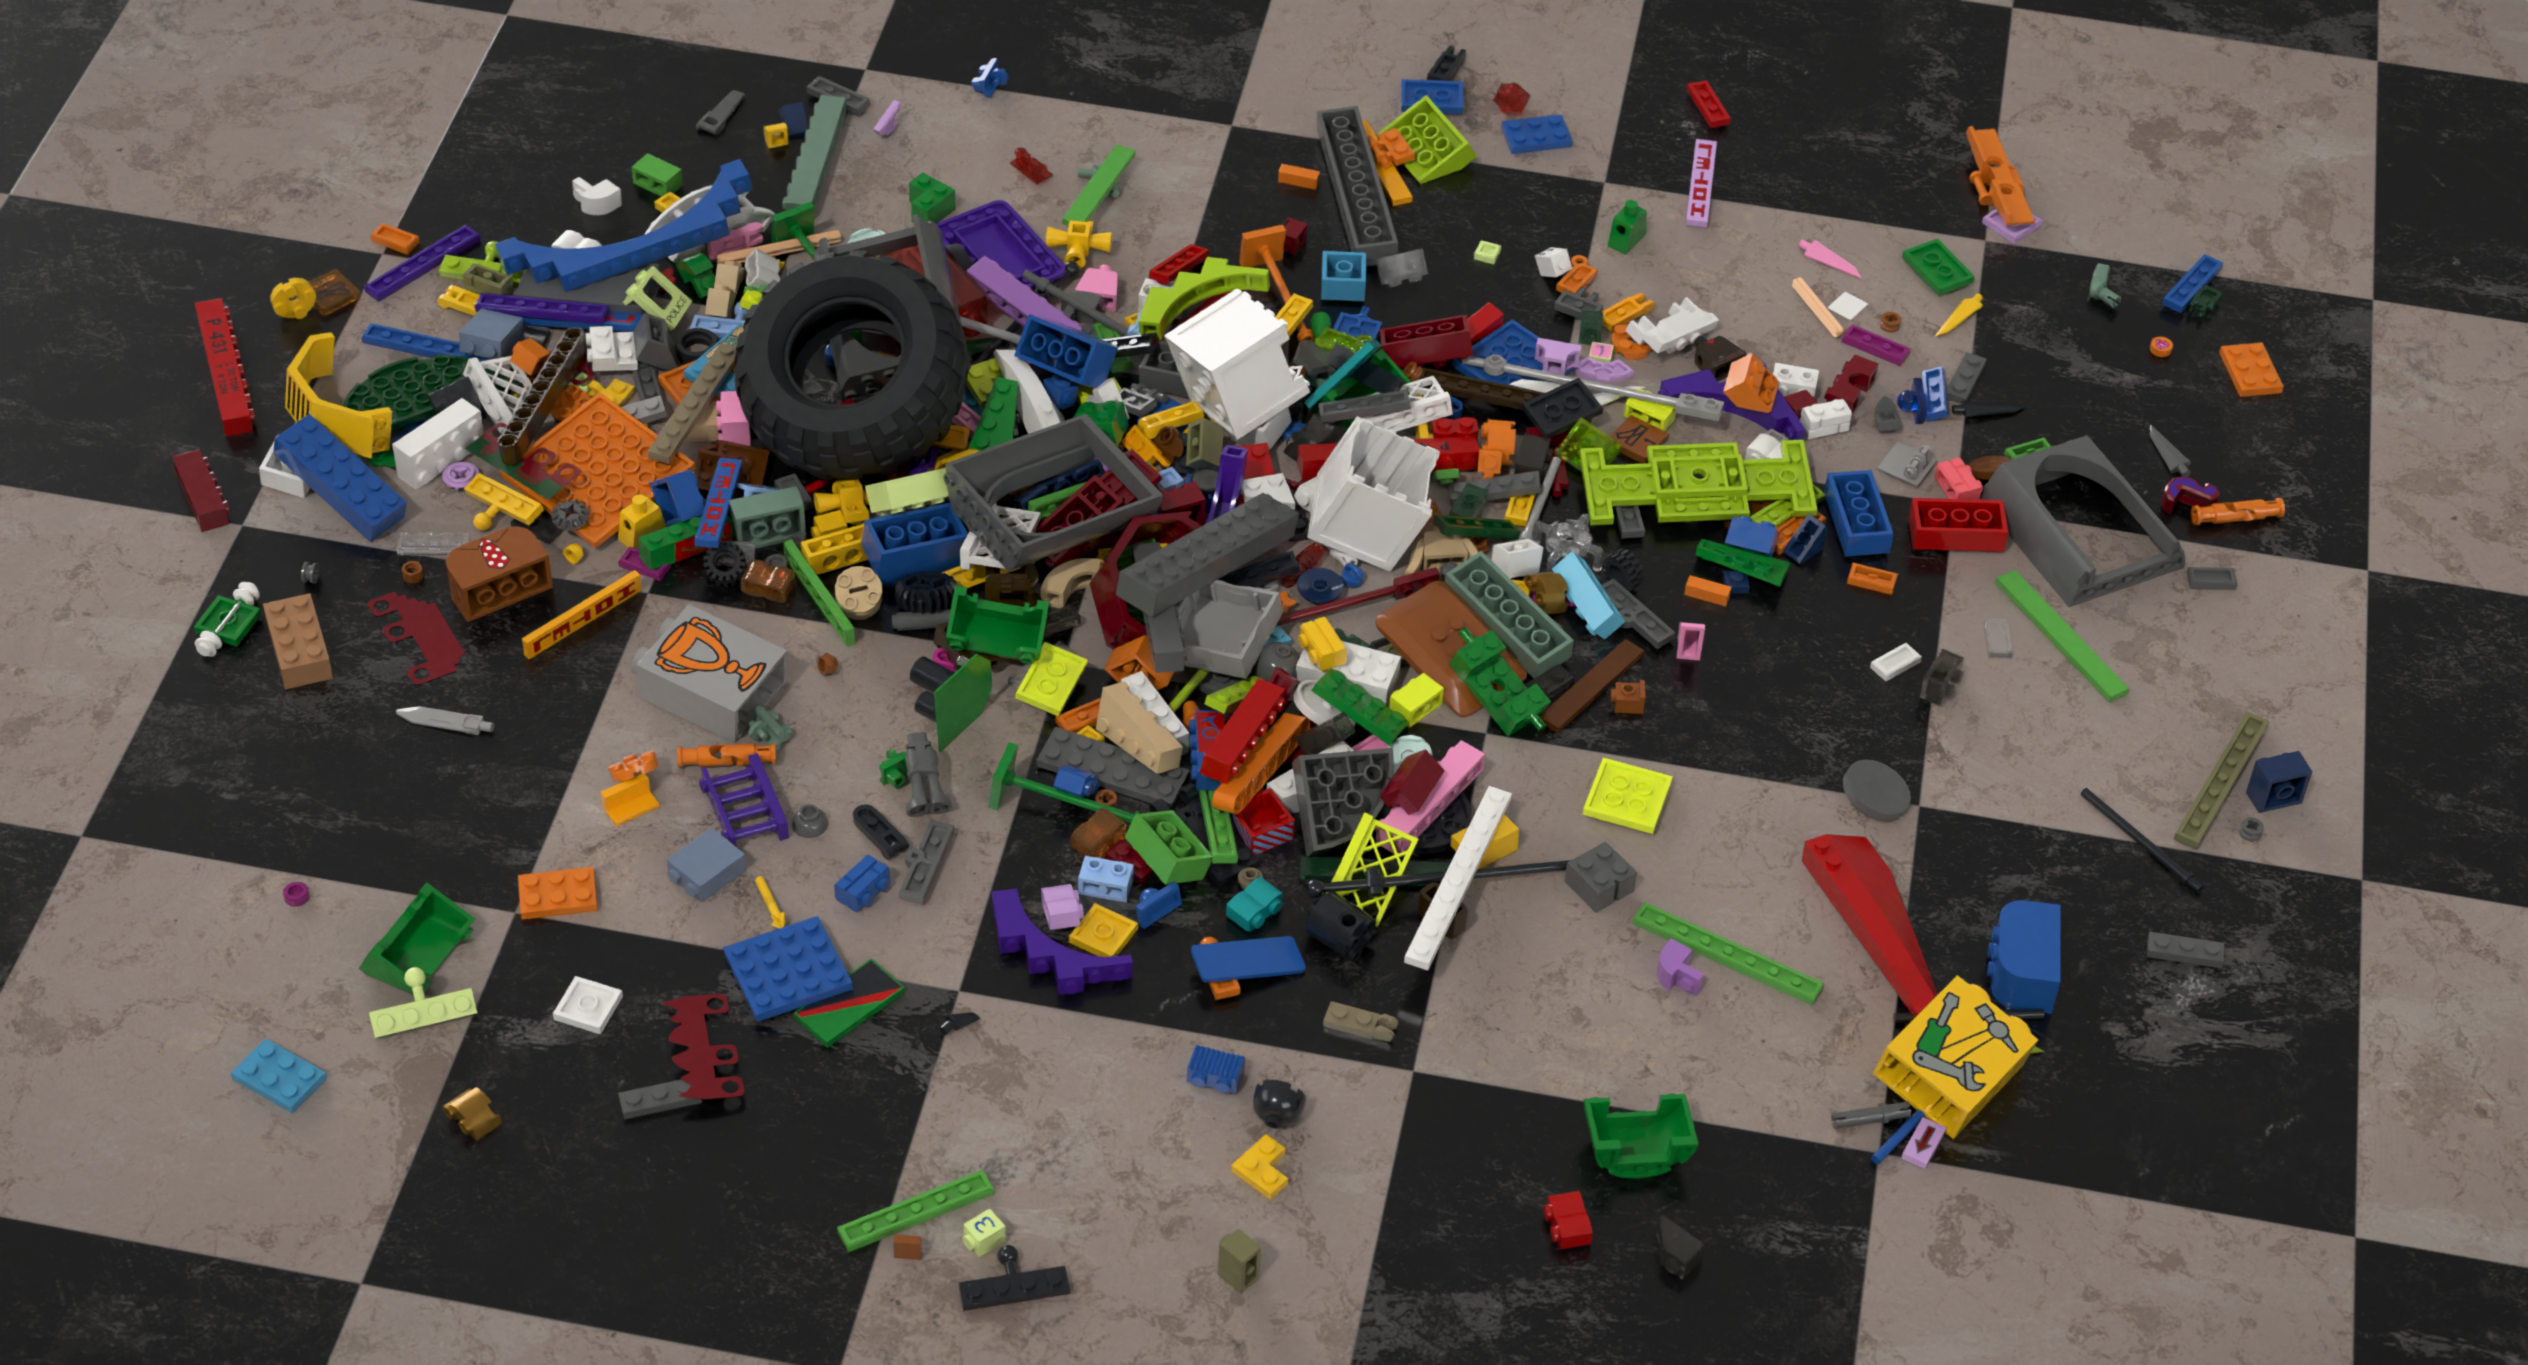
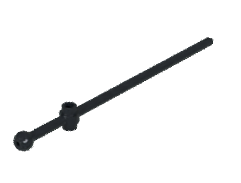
M1066 262L1064 264V276L1054 280L1051 284L1059 288L1068 278L1076 277L1079 273V266L1076 262ZM1036 288L1035 293L1044 297L1050 304V296L1052 294L1047 291L1042 292ZM1014 321L1005 331L1015 333L1022 325ZM997 338L972 365L989 360L994 355V351L999 350L1007 340Z
M1571 860L1478 868L1473 879L1564 871L1567 869V863ZM1370 869L1364 872L1365 879L1322 883L1319 879H1311L1306 883V893L1310 898L1316 899L1321 897L1323 893L1331 891L1365 889L1368 891L1369 897H1379L1384 894V887L1442 882L1446 872L1383 877L1380 875L1379 869Z

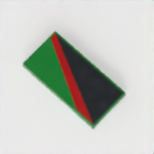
M869 959L848 974L853 984V990L803 1006L794 1012V1019L827 1048L905 993V987L873 959Z

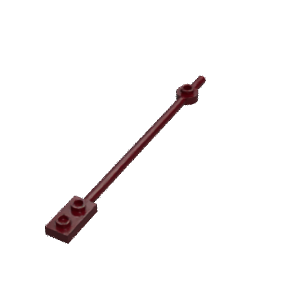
M1437 567L1397 577L1394 578L1392 586L1284 614L1276 626L1393 595L1395 600L1407 598L1428 584L1439 581L1440 573Z

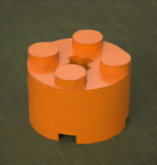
M1488 419L1487 423L1481 425V438H1484V445L1480 448L1502 450L1501 466H1512L1513 461L1509 460L1511 455H1514L1516 429H1511V427L1515 426V421Z

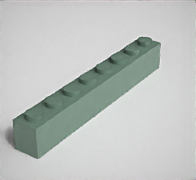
M821 95L819 102L815 103L814 116L810 117L809 122L810 129L806 130L805 143L802 142L801 156H797L796 170L793 169L792 183L788 184L787 197L783 198V210L787 211L796 206L811 202L815 212L845 120V97Z

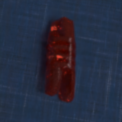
M1314 542L1303 549L1295 557L1300 572L1282 578L1281 586L1289 588L1295 585L1302 573L1313 569L1324 555L1325 548Z

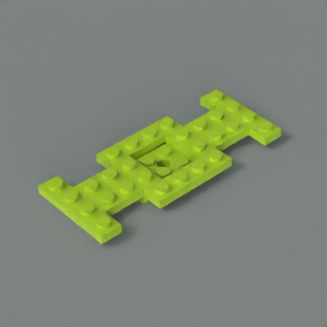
M1781 440L1782 458L1742 460L1737 442L1647 446L1648 464L1605 465L1603 448H1580L1579 455L1590 525L1613 524L1612 506L1656 505L1658 522L1730 520L1732 517H1749L1748 501L1779 499L1791 500L1794 517L1807 516L1808 513L1816 516L1818 510L1804 440ZM1701 474L1704 478L1697 479L1693 475Z

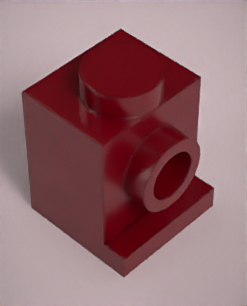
M1290 217L1287 218L1283 245L1285 252L1295 255L1307 241L1308 224Z

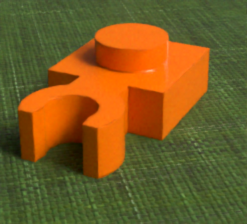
M1479 448L1478 472H1484L1480 479L1493 478L1494 473L1500 474L1502 450Z

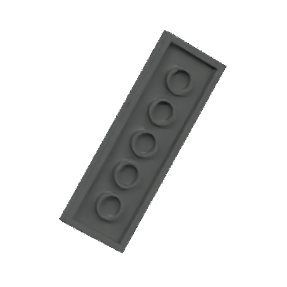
M1055 727L1037 758L1036 765L1058 773L1061 766L1067 767L1070 765L1097 775V780L1100 782L1099 787L1148 803L1163 799L1170 810H1172L1179 797V788L1185 785L1190 770L1179 767L1156 774L1120 747Z

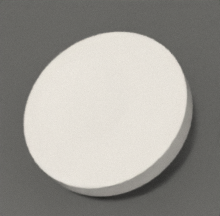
M1305 680L1298 685L1293 695L1294 702L1298 709L1311 721L1334 731H1349L1355 727L1357 722L1311 691L1318 680Z

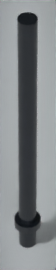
M2088 788L2082 790L2080 794L2178 876L2184 886L2188 885L2197 893L2203 890L2204 885L2195 879V875L2192 872H2187Z

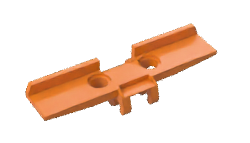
M1973 126L1968 127L1966 134L1980 170L1973 172L1969 179L1972 184H1975L1979 193L1980 205H1995L2006 226L2035 223L2024 197V185L2016 167L2010 165L1995 129L1974 130ZM1994 164L1998 167H1991L1989 165ZM1984 183L1990 186L1989 193H1987Z

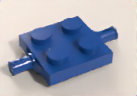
M1366 306L1362 307L1359 315L1341 312L1330 334L1328 344L1335 345V343H1338L1356 353L1367 342L1378 339L1383 322L1370 319L1368 315L1371 310L1369 307L1366 308Z

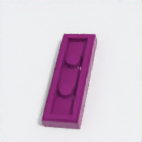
M1853 324L1842 337V343L1900 367L1911 351L1909 347Z

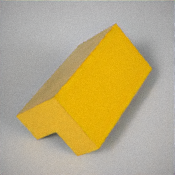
M1505 814L1478 868H1483L1518 850L1519 828ZM1468 827L1451 835V847L1455 851H1457Z

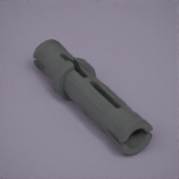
M1908 1101L1889 1105L1879 1103L1876 1107L1831 1113V1121L1837 1120L1835 1123H1832L1834 1129L1880 1121L1883 1124L1888 1123L1892 1119L1910 1118L1911 1109L1906 1110L1907 1107H1910Z

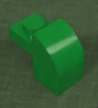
M698 252L675 264L684 283L691 282L700 299L708 296L709 288L714 289L715 276L711 270L713 265L703 253Z

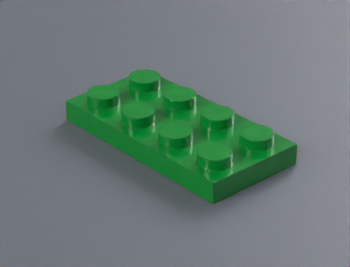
M1333 668L1311 690L1389 746L1409 724V721L1401 713L1391 710L1381 699L1371 696L1361 685L1354 684L1342 672Z

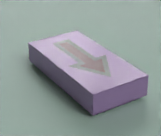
M1922 1117L1901 1159L1926 1169L1947 1127Z

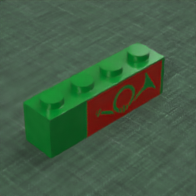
M702 515L639 537V558L650 570H656L662 565H670L712 549L710 547L695 546V537ZM729 516L727 517L720 542L723 541V544H726L727 541H733V521Z

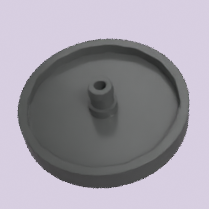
M1874 760L1857 761L1849 767L1843 777V788L1850 802L1861 812L1872 818L1886 821L1895 820L1903 815L1910 804L1911 795L1906 782L1896 771L1883 763Z

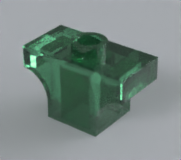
M1467 483L1449 511V516L1481 518L1483 506L1488 497V490Z

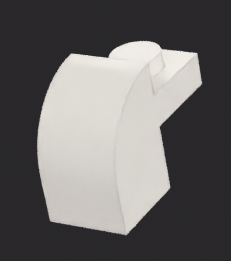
M580 177L573 180V195L577 201H581V209L584 213L603 215L622 206L620 188L607 179L594 187Z

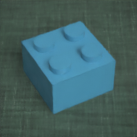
M1323 251L1321 299L1365 301L1366 253Z

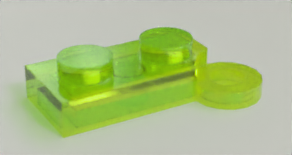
M1326 327L1315 339L1316 347L1331 351L1335 343H1338L1356 353L1366 344L1362 343V341H1373V338L1366 334L1354 337Z

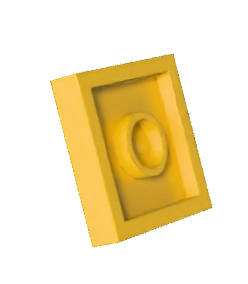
M1095 903L1080 921V926H1077L1069 935V943L1100 957L1118 956L1138 930V923Z

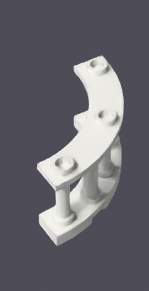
M712 185L693 191L676 201L651 223L645 234L663 227L686 213L702 199ZM748 192L738 195L739 205L741 204L743 207H740L741 213L726 218L729 231L744 227L748 223L759 222L762 224V232H764L772 221V216L776 214L772 210L755 207L745 197ZM703 244L668 256V258L672 262L678 263L700 252L706 246Z

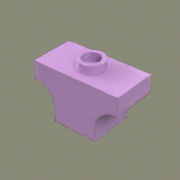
M1538 338L1535 360L1543 364V371L1565 375L1569 368L1579 366L1581 345Z

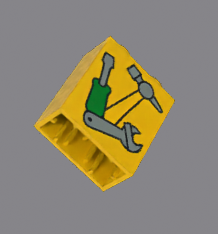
M1957 975L1886 1047L1872 1074L1904 1100L1908 1101L1915 1109L1921 1110L1929 1120L1947 1127L1945 1133L1954 1139L2023 1067L2038 1039L2031 1034L2030 1028L2023 1020L2015 1016H2008L1995 1006L1984 989L1977 985L1966 983Z

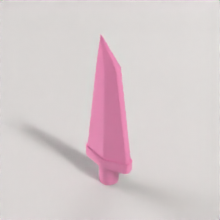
M1803 239L1800 241L1798 247L1806 251L1804 253L1805 257L1861 278L1855 266L1832 252L1819 241L1815 240L1812 243Z

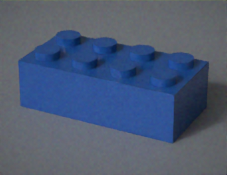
M1872 470L1827 473L1824 494L1845 557L1890 553L1894 533Z

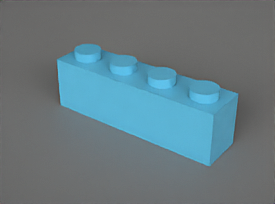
M1573 551L1570 552L1552 568L1554 573H1560L1565 579L1568 586L1565 596L1572 604L1577 606V609H1575L1576 613L1583 620L1587 621L1586 628L1592 635L1598 634L1603 639H1606L1626 622L1586 561Z

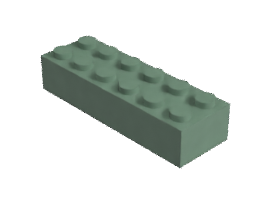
M1482 551L1446 573L1445 583L1464 599L1488 624L1535 680H1538L1572 656L1574 640Z

